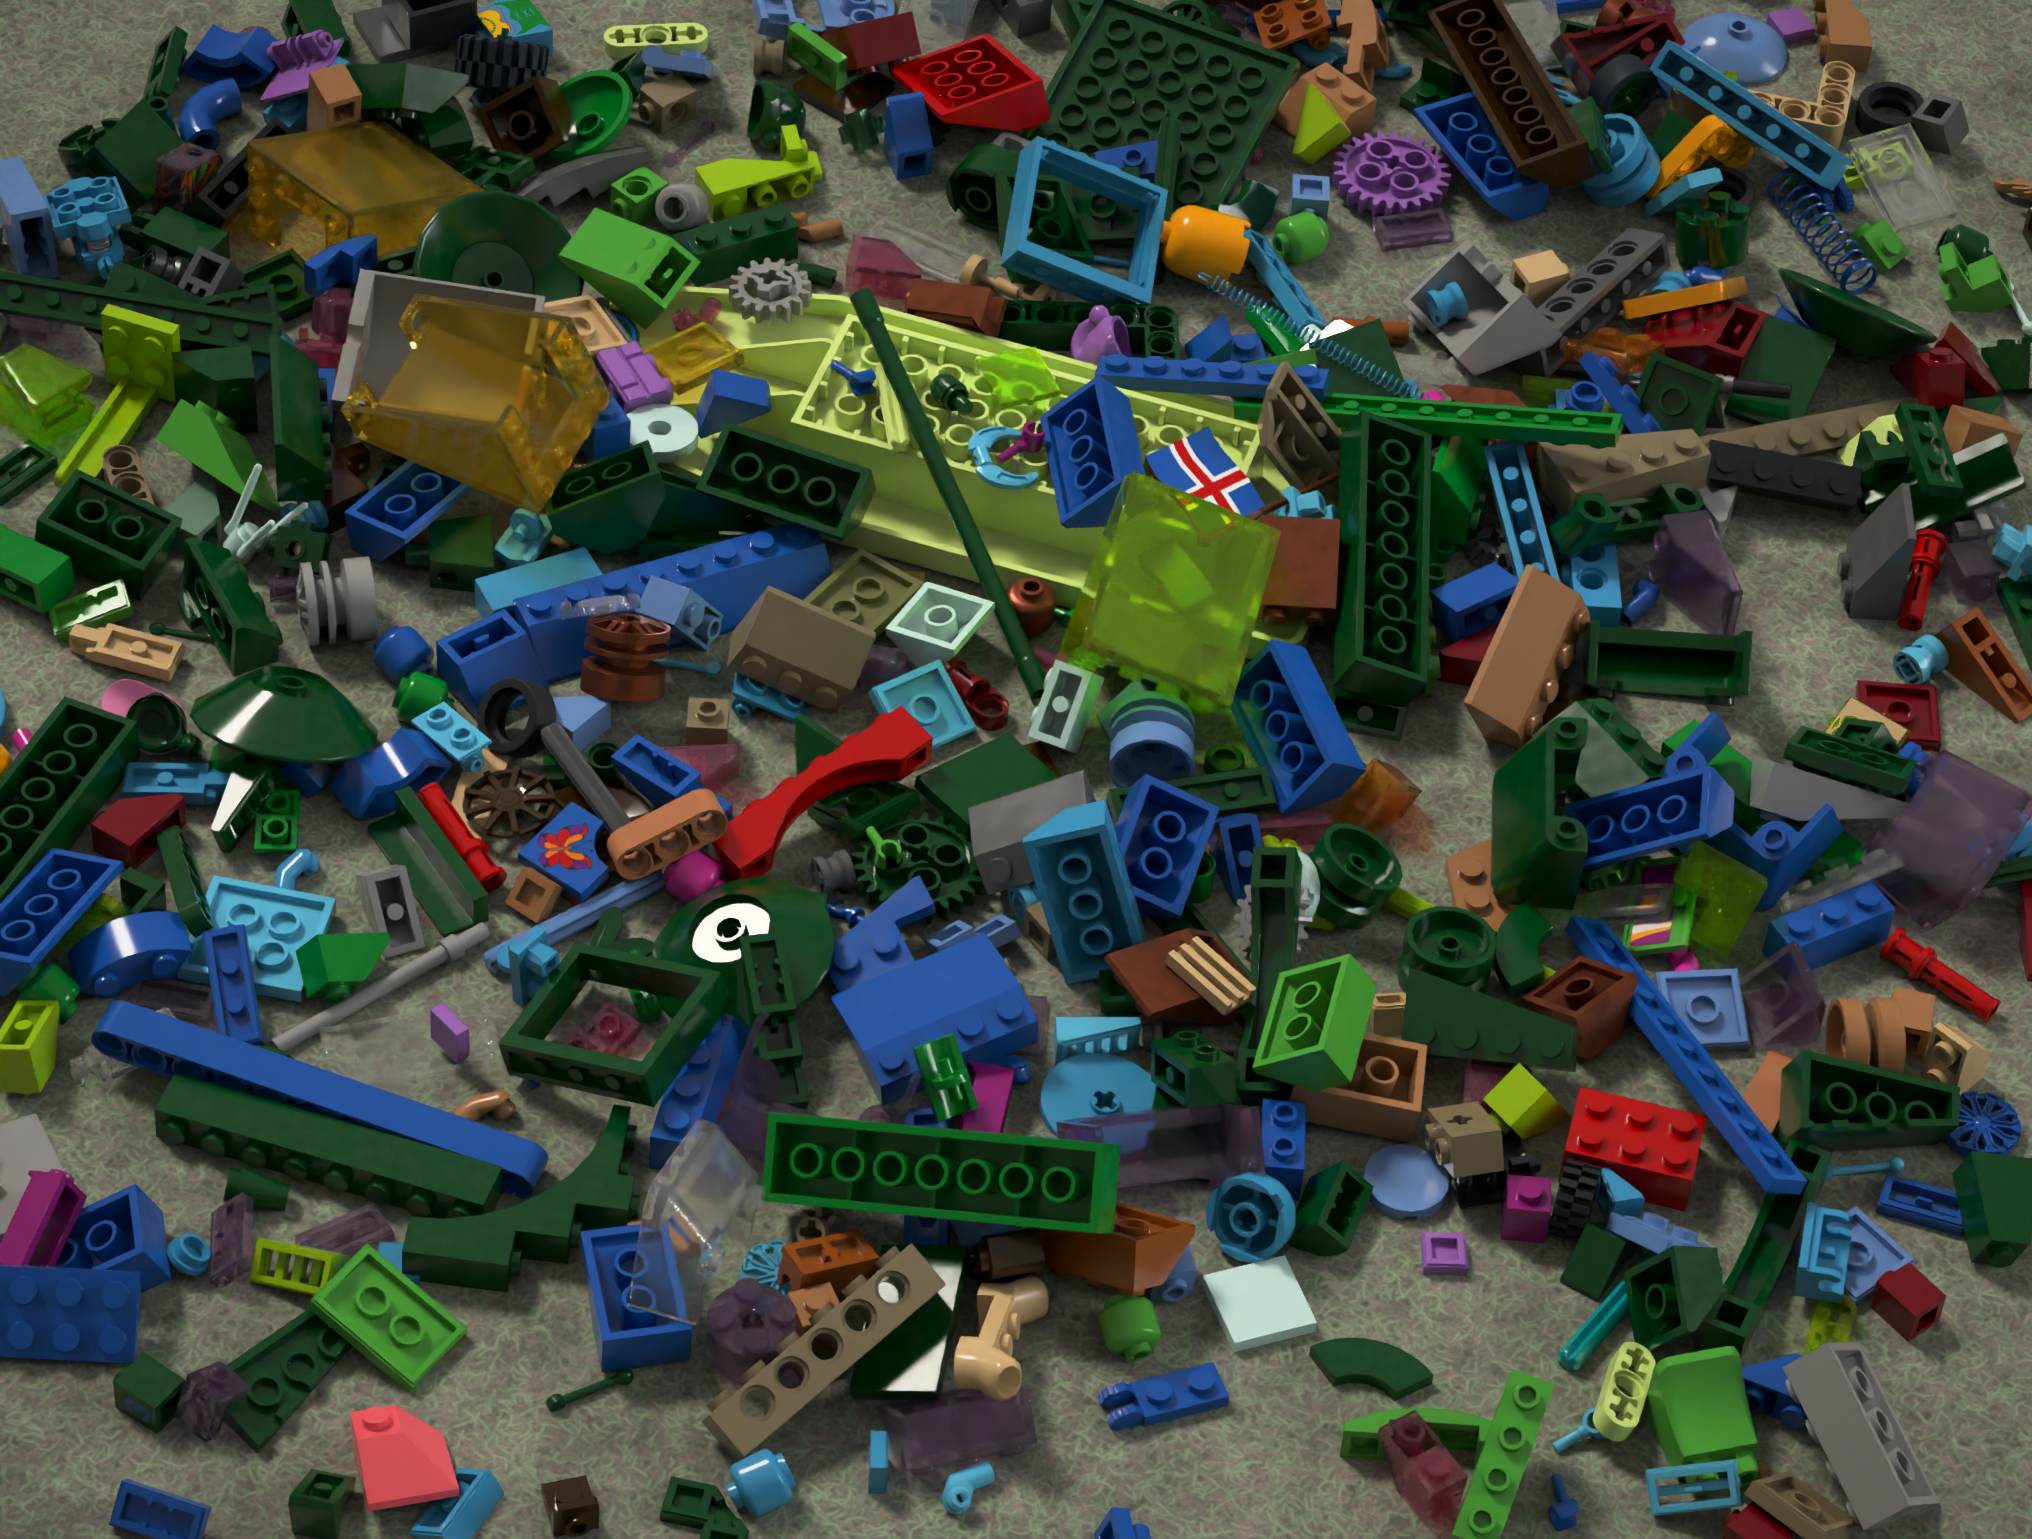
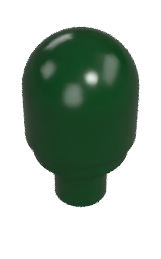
M948 373L940 374L932 380L930 393L939 405L945 410L959 411L962 415L971 413L974 406L968 399L969 393L966 386L960 380Z

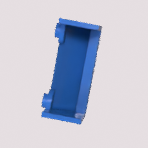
M1713 710L1674 751L1666 763L1661 779L1708 766V763L1732 739L1719 714ZM1826 803L1799 833L1785 822L1771 821L1764 824L1751 837L1733 822V826L1711 838L1674 848L1682 855L1703 854L1701 868L1712 869L1719 873L1725 882L1724 890L1744 907L1751 911L1763 912L1772 908L1840 836L1844 829L1833 807Z

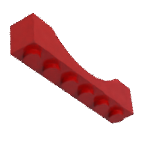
M902 705L890 713L880 714L870 727L858 735L851 734L845 738L839 748L827 756L821 755L815 758L805 771L794 778L788 777L779 783L774 792L762 800L755 799L750 802L741 814L728 822L724 835L708 844V855L723 864L724 875L730 881L739 878H759L772 869L776 851L784 834L809 807L836 791L854 785L878 781H901L931 760L933 737Z

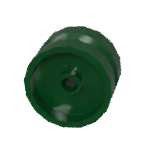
M1336 823L1328 827L1317 841L1314 850L1307 855L1317 868L1320 880V900L1316 913L1330 923L1346 929H1361L1369 925L1380 911L1383 902L1388 900L1400 885L1403 877L1401 864L1393 851L1381 839L1366 829L1352 824Z
M1435 906L1421 910L1410 918L1405 929L1403 952L1397 972L1400 987L1407 993L1409 967L1486 994L1491 977V966L1497 947L1495 931L1480 916L1458 907Z

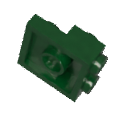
M1120 167L1122 171L1140 178L1139 167ZM1065 181L1089 244H1104L1105 248L1134 246L1139 215L1138 210Z

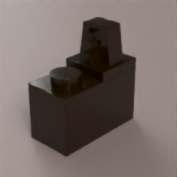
M330 442L331 456H323V460L332 461L333 483L325 484V500H320L329 519L328 528L324 529L328 534L346 527L344 512L370 492L365 481L362 478H357L360 473L371 467L370 450L362 442L341 449H337Z

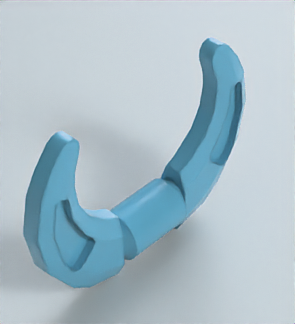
M990 426L980 429L971 436L968 442V454L973 455L978 468H976L975 472L987 484L1001 489L1018 490L1027 488L1038 480L1039 474L1037 472L1026 475L1008 473L999 466L994 465L989 452L994 443L1003 439H1020V431L1005 426Z

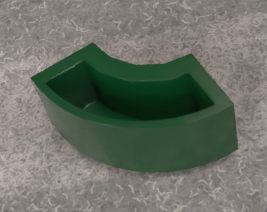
M455 96L447 100L434 113L418 114L417 120L400 118L403 129L411 132L412 140L415 141L417 149L423 150L426 162L464 155L471 150L474 141L473 134L464 110Z

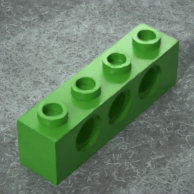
M1515 1369L1511 1370L1450 1539H1500L1555 1384Z

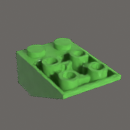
M596 207L557 256L560 261L644 330L667 308L701 262L673 238Z

